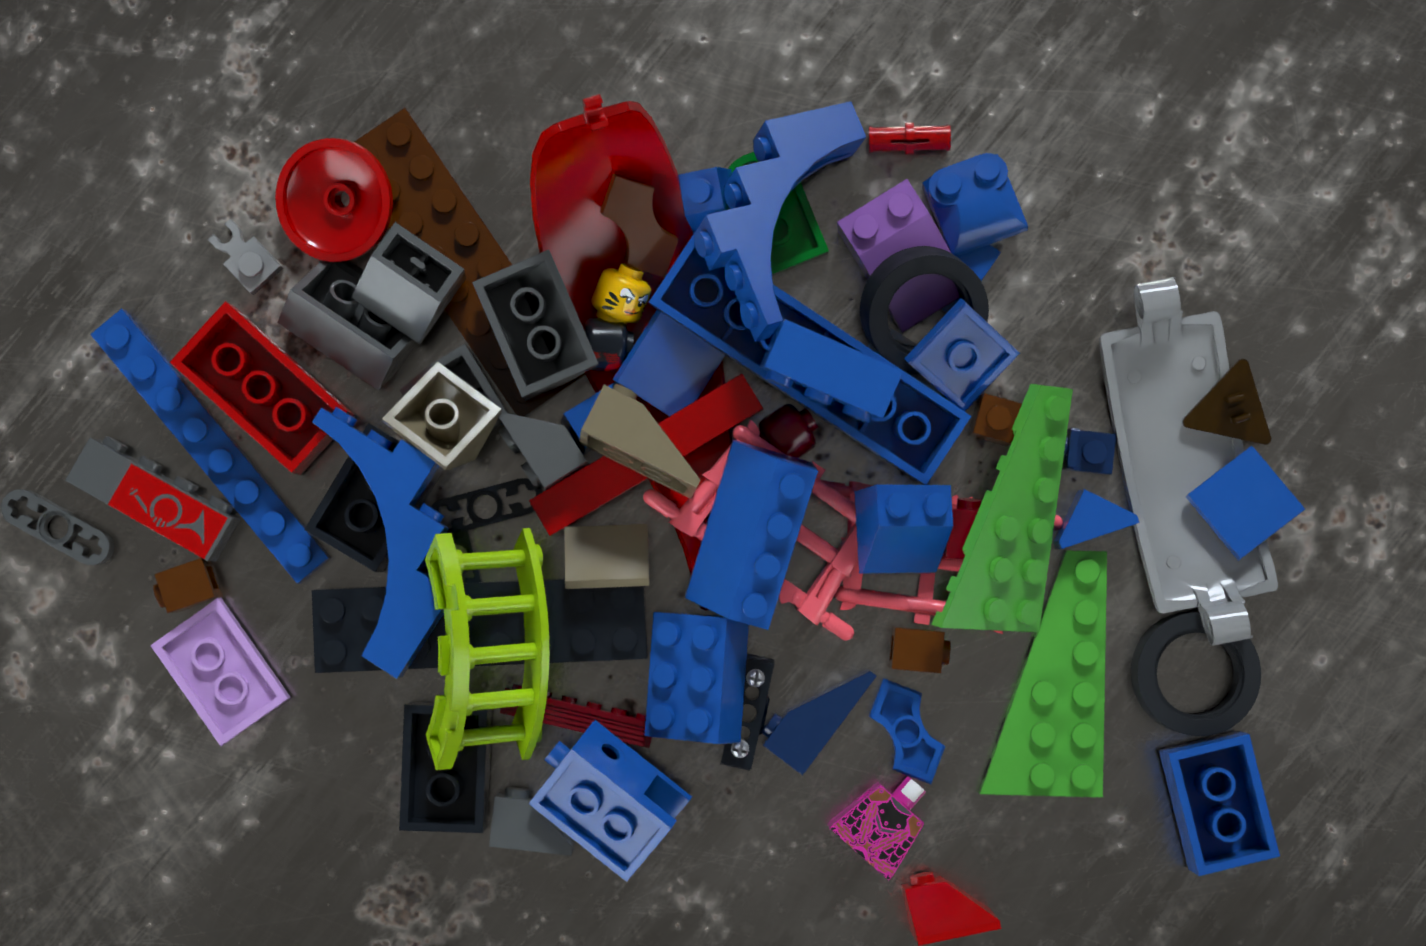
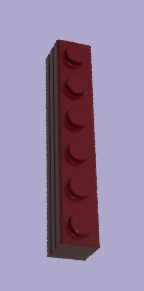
M513 683L512 688L506 687L505 690L522 689V685ZM547 692L542 723L584 733L591 723L596 720L623 742L650 748L652 737L644 736L646 714L637 713L636 717L626 715L627 710L612 707L611 711L601 709L602 704L587 701V704L583 705L576 703L577 698L562 695V699L552 697V692ZM518 706L500 708V713L515 716Z

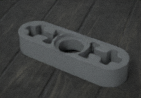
M16 489L9 492L2 501L1 512L7 522L83 564H104L114 553V541L109 533L33 491ZM27 498L29 500L26 506L35 512L43 514L39 519L30 515H20L18 518L19 510L14 507L15 502L25 501ZM60 515L68 522V532L63 538L54 539L48 532V523L53 517ZM79 526H81V527L83 528V530L80 531V532H79ZM77 535L87 540H95L98 537L100 538L98 546L102 548L101 554H92L89 557L87 555L89 548L80 542L73 541ZM71 542H73L72 548L69 547Z

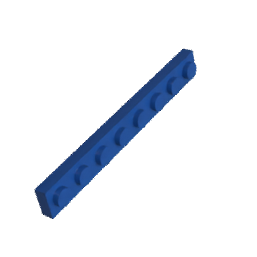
M121 308L90 334L297 584L302 583L331 558L316 538L304 530L306 526L126 310Z

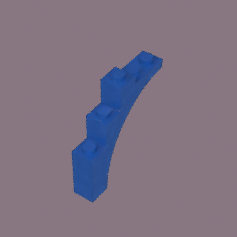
M851 101L766 120L753 139L754 154L759 162L736 167L724 185V196L730 209L706 215L694 233L696 250L701 257L705 258L709 271L725 267L726 283L730 290L736 294L741 306L740 315L742 322L746 328L750 329L754 341L770 338L783 321L773 290L770 258L773 230L784 200L803 179L828 164L853 156L866 138V134Z
M336 407L331 413L321 408L312 422L337 441L360 468L375 495L385 526L389 559L386 595L377 626L361 656L398 679L405 675L444 614L443 610H435L429 573L424 572L423 569L426 565L425 557L435 534L447 533L449 527L441 523L444 515L425 503L420 508L415 506L440 466L403 439L399 441L392 452L389 450L392 445L390 440L372 429L368 435L362 433L354 427L357 419Z

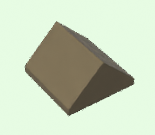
M437 361L382 418V422L448 471L476 459L502 411L501 408Z
M648 524L564 527L565 589L649 586L650 545Z

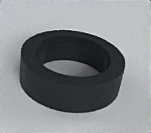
M930 246L907 248L885 259L867 280L860 301L862 328L872 346L883 358L907 373L917 375L921 374L904 359L915 346L905 345L894 339L888 326L890 302L896 291L904 283L924 274L945 276L953 281L960 298L986 322H988L989 317L987 293L976 273L952 253Z
M1200 612L1172 614L1151 626L1141 637L1135 648L1131 662V681L1135 696L1143 710L1154 721L1165 728L1191 736H1210L1224 732L1235 726L1248 714L1259 694L1261 665L1255 646L1250 639L1222 644L1233 664V682L1228 695L1219 705L1209 711L1197 714L1184 713L1173 707L1163 696L1157 679L1158 663L1163 651L1175 639L1189 633H1206Z

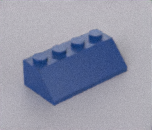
M732 440L685 593L686 599L727 619L769 630L818 473L812 462Z

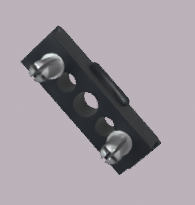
M747 653L743 705L750 704L756 708V715L749 721L742 719V726L747 727L750 730V734L747 738H741V743L724 744L720 765L747 771L752 769L758 737L762 734L761 731L764 728L770 698L768 691L775 659ZM748 687L758 688L759 693L756 698L750 699L745 695Z

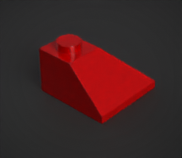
M923 872L909 876L910 882L901 884L910 930L918 946L1001 929L1000 920L989 907L942 876L934 877L933 872Z

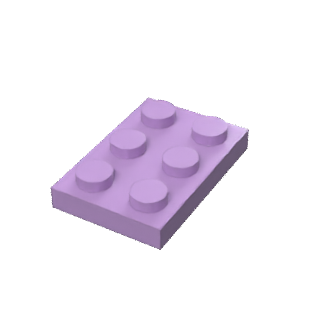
M222 598L215 599L150 645L220 746L231 741L291 698Z

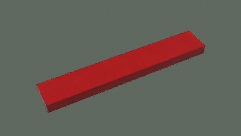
M741 373L658 424L681 455L685 457L764 409ZM602 456L530 499L529 502L549 536H553L563 530L564 527L570 526L647 480L648 477L606 456Z

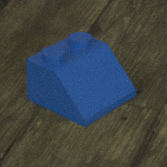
M876 484L854 492L859 574L937 572L953 529L951 485Z

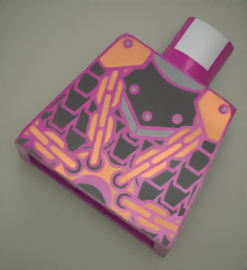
M909 776L903 780L893 793H890L883 785L877 782L829 821L828 826L887 880H890L924 825V822L911 809L924 796L926 791Z

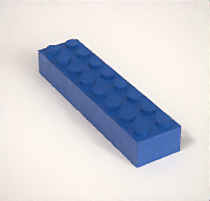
M693 234L648 303L920 484L927 485L972 417L905 371L900 378L883 419L872 417L870 422H863L842 413L844 404L832 400L831 405H824L804 396L806 388L796 383H793L791 388H785L765 379L768 371L759 368L773 334L770 338L754 341L750 329L746 328L742 322L740 315L741 306L736 294L730 290L726 283L725 267L709 271L705 258L701 257L696 250L695 234ZM773 284L782 320H789L900 369Z

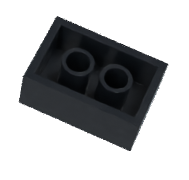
M368 423L363 433L368 435L372 429L392 442L389 450L393 452L400 440ZM348 456L304 530L370 570L383 572L389 562L385 526L375 495L360 468ZM441 466L415 505L417 508H420L426 501L444 471Z
M409 702L405 704L399 831L483 833L488 828L491 744L465 746L462 751L458 752L452 769L436 770L425 735L432 717L434 703ZM492 709L473 711L470 716H466L464 730L491 727Z

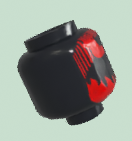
M596 317L588 318L583 329L599 363L598 366L591 370L617 373L633 348L634 333L627 331V326L624 322H609Z

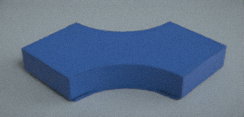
M882 678L868 716L882 724L892 739L894 746L892 769L931 784L945 745L933 739L923 726L920 717L922 693Z

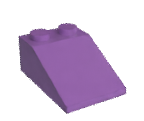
M908 179L837 222L839 236L867 280L885 259L901 250L917 246H930L950 252L931 215ZM924 274L910 279L896 291L890 302L888 312L901 333H904L960 297L951 279L938 274Z

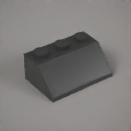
M549 249L472 282L521 397L525 401L562 386L599 365Z
M322 260L290 289L277 323L379 391L400 369L417 343L351 298L364 271L349 260L341 262Z

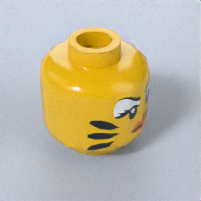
M623 263L620 264L618 270L613 268L605 269L600 276L591 299L592 306L597 310L596 316L609 322H624L626 325L627 323L638 322L651 293L648 283L641 280L644 273Z

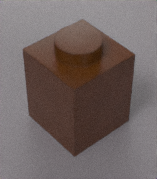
M983 393L977 399L967 436L1006 447L1011 445L1014 438L1012 427L1022 403Z
M199 558L154 574L157 584L153 585L154 595L161 608L166 607L167 613H178L223 597L212 561Z
M892 627L888 667L898 670L941 673L942 665L949 664L951 642L944 640L945 632Z

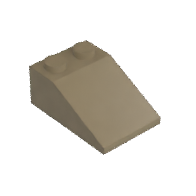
M615 384L613 389L604 385L581 429L579 444L691 499L701 481L646 407L636 401L638 395L618 384Z

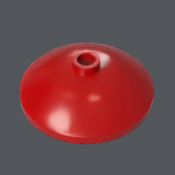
M325 138L312 141L299 148L290 156L283 166L277 181L275 201L281 226L289 239L301 251L311 257L329 262H341L358 258L378 244L389 226L393 210V194L389 178L378 159L366 148L355 142L340 138ZM343 192H346L350 198L347 206L341 202Z

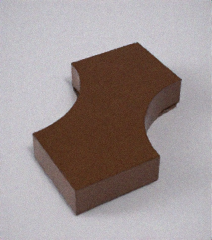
M613 173L600 213L613 220L623 231L626 241L624 263L629 267L665 278L679 239L674 234L663 229L655 219L652 208L654 187Z

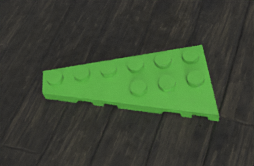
M1030 384L1012 427L1014 438L1006 456H1000L996 466V470L1000 471L992 491L986 490L962 549L965 555L957 577L951 576L946 588L950 592L943 611L936 612L931 625L940 628L1039 633L1073 389Z
M1064 550L1041 617L1039 633H1034L1033 643L1022 667L1005 715L997 744L995 743L990 757L989 767L979 788V794L1103 797L1107 551Z

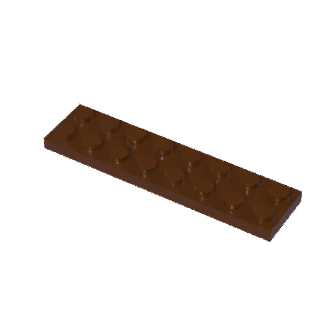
M403 108L354 141L366 148L378 159L389 178L393 194V210L388 226L389 229L396 222L464 268L466 280L449 302L445 311L515 414L527 417L586 377V374L583 373L566 384L527 401L521 397L472 283L507 268L512 263L406 108Z

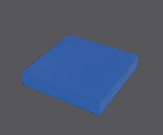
M960 298L904 359L954 405L966 411L1014 361L1020 352Z
M656 310L613 380L630 389L638 397L667 416H671L698 399L725 357V354L662 311Z
M1250 446L1186 496L1238 561L1305 510L1303 505L1253 446Z

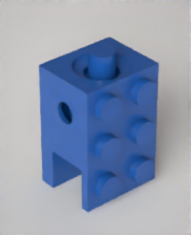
M594 720L572 749H569L559 741L548 754L545 761L555 770L528 804L627 882L672 829L677 821L675 819L676 816L687 805L692 796L598 721Z

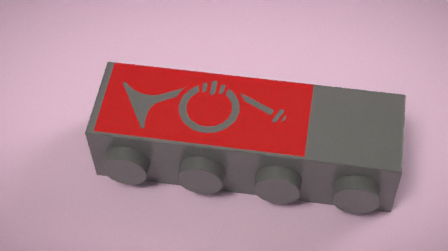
M105 436L103 441L95 438L88 439L65 481L204 560L217 562L241 520L231 514L234 509L232 505L215 496H212L208 501L197 495L198 486L180 476H176L174 481L160 474L163 469L161 465L142 455L139 461L125 454L128 449L126 445L109 436Z

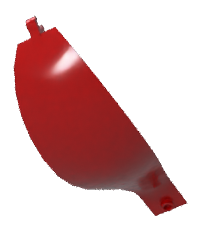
M600 94L582 99L584 108L582 114L557 122L541 132L532 154L530 174L532 216L539 252L550 250L583 327L588 318H598L596 316L597 310L592 306L591 299L602 272L608 268L618 270L621 263L625 264L626 241L623 231L613 220L600 213L613 173L654 187L652 208L655 219L663 229L674 234L679 239L666 275L693 236L684 213L678 172L654 120L638 102L625 101L602 107L601 103L603 101ZM642 271L644 274L641 280L648 283L651 288L649 299L640 320L636 323H627L626 325L627 331L634 333L633 346L657 310L648 303L664 280V277ZM723 361L719 364L698 399L725 384ZM593 370L585 372L595 393L601 391L604 385L609 386L616 382L613 380L616 373ZM637 396L636 401L646 407L657 423L669 417ZM731 429L684 457L701 480L698 487L706 479L702 474L709 471L731 445ZM648 478L653 489L675 503L678 509L689 499ZM710 512L703 521L705 524L708 522ZM675 528L691 575L701 540L694 535L691 537ZM700 606V609H703L705 611L709 610L705 607Z

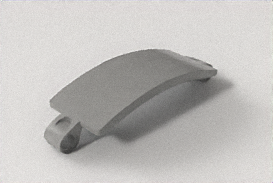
M1176 277L1135 284L1134 301L1138 326L1102 334L1099 338L1100 355L1113 433L1116 434L1115 444L1129 510L1138 516L1140 522L1133 526L1155 608L1159 613H1169L1198 607L1207 639L1211 646L1253 638L1243 597L1276 591L1278 581L1267 540L1238 561L1186 498L1187 494L1244 452V447L1241 439L1186 428L1182 424L1183 418L1229 370V363L1220 314L1212 311L1182 317L1183 311L1181 310L1179 290L1175 281Z

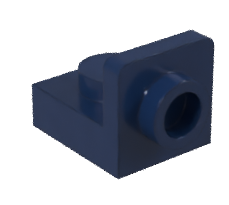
M1068 428L1062 470L1112 475L1116 434Z

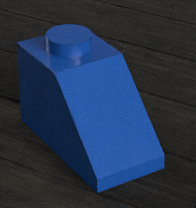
M713 167L678 175L685 217L693 234L706 215L730 209L725 200L724 185L732 174L731 169Z

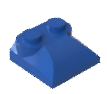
M984 153L942 168L922 182V189L950 252L956 257L1028 231V224L1008 178L1007 165L998 154Z

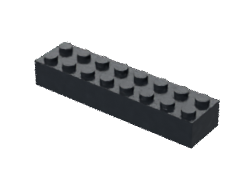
M565 578L543 579L549 624V663L647 659L645 586L565 589ZM518 580L463 583L465 595H469L471 599L521 595ZM386 586L312 590L315 673L382 670L361 655L377 626L386 595ZM523 612L472 616V619L468 621L469 643L473 648L525 643ZM444 614L408 669L438 668V636L446 635ZM525 660L479 664L475 666L525 664Z

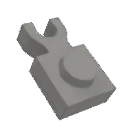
M230 219L225 225L232 231V239L228 243H222L213 234L208 241L218 250L231 256L223 264L252 295H255L283 267L254 236L245 242L242 230Z

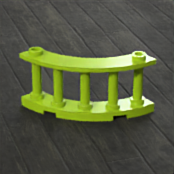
M522 528L513 550L462 553L461 550H456L452 533L435 534L425 557V562L432 586L435 610L444 611L446 635L438 636V673L441 676L446 675L444 695L435 696L432 717L425 734L435 769H452L458 752L462 751L465 746L516 741L522 760H530L536 744L542 739V722L549 680V624L541 570L543 564L542 549L539 544H535L531 528ZM516 568L521 595L471 599L469 595H465L462 579L463 570ZM524 613L525 643L473 648L469 643L468 621L472 619V616ZM525 660L522 689L470 693V670L475 665ZM518 706L511 725L464 730L466 716H470L473 711Z

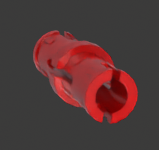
M905 122V127L869 126V153L873 151H905V155H914V151L917 150L950 151L951 149L950 125L914 126L913 122Z

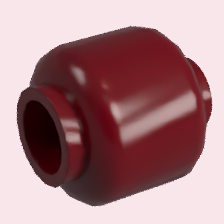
M785 404L759 422V436L785 455L800 458L816 445L813 432L819 429L806 408L799 412L792 404Z

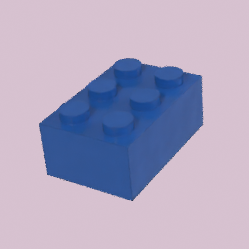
M786 319L775 330L759 368L768 371L765 379L785 388H791L793 383L806 388L804 396L824 405H831L832 400L844 404L842 413L863 422H870L872 417L883 419L904 372Z
M653 612L644 736L712 744L741 743L748 624L730 620L723 616Z
M1234 731L1159 750L1188 870L1198 876L1280 857L1250 734Z

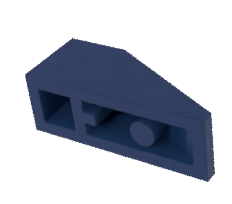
M867 669L787 709L782 716L775 713L761 731L766 736L762 742L763 746L803 775L877 675Z

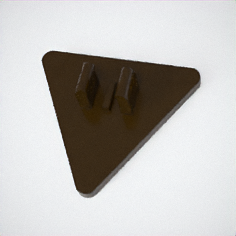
M1238 359L1183 418V426L1264 445L1271 442L1270 431L1249 362L1246 359Z

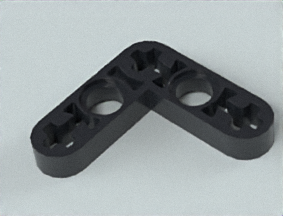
M520 478L444 498L433 503L431 507L440 513V507L447 506L448 511H458L463 509L459 501L467 499V513L473 523L465 525V517L456 518L451 521L452 528L447 533H452L455 545L463 546L467 553H475L469 530L535 512L532 506L524 508L522 503L516 502L509 504L512 513L504 515V501L498 493L499 490L506 489V497L519 494V486L525 485L527 490H535L536 496L543 491L541 487L537 489L533 486L528 478ZM483 495L493 497L497 503L496 513L488 519L480 518L474 509L476 500ZM480 569L473 570L474 578H466L467 583L483 582Z

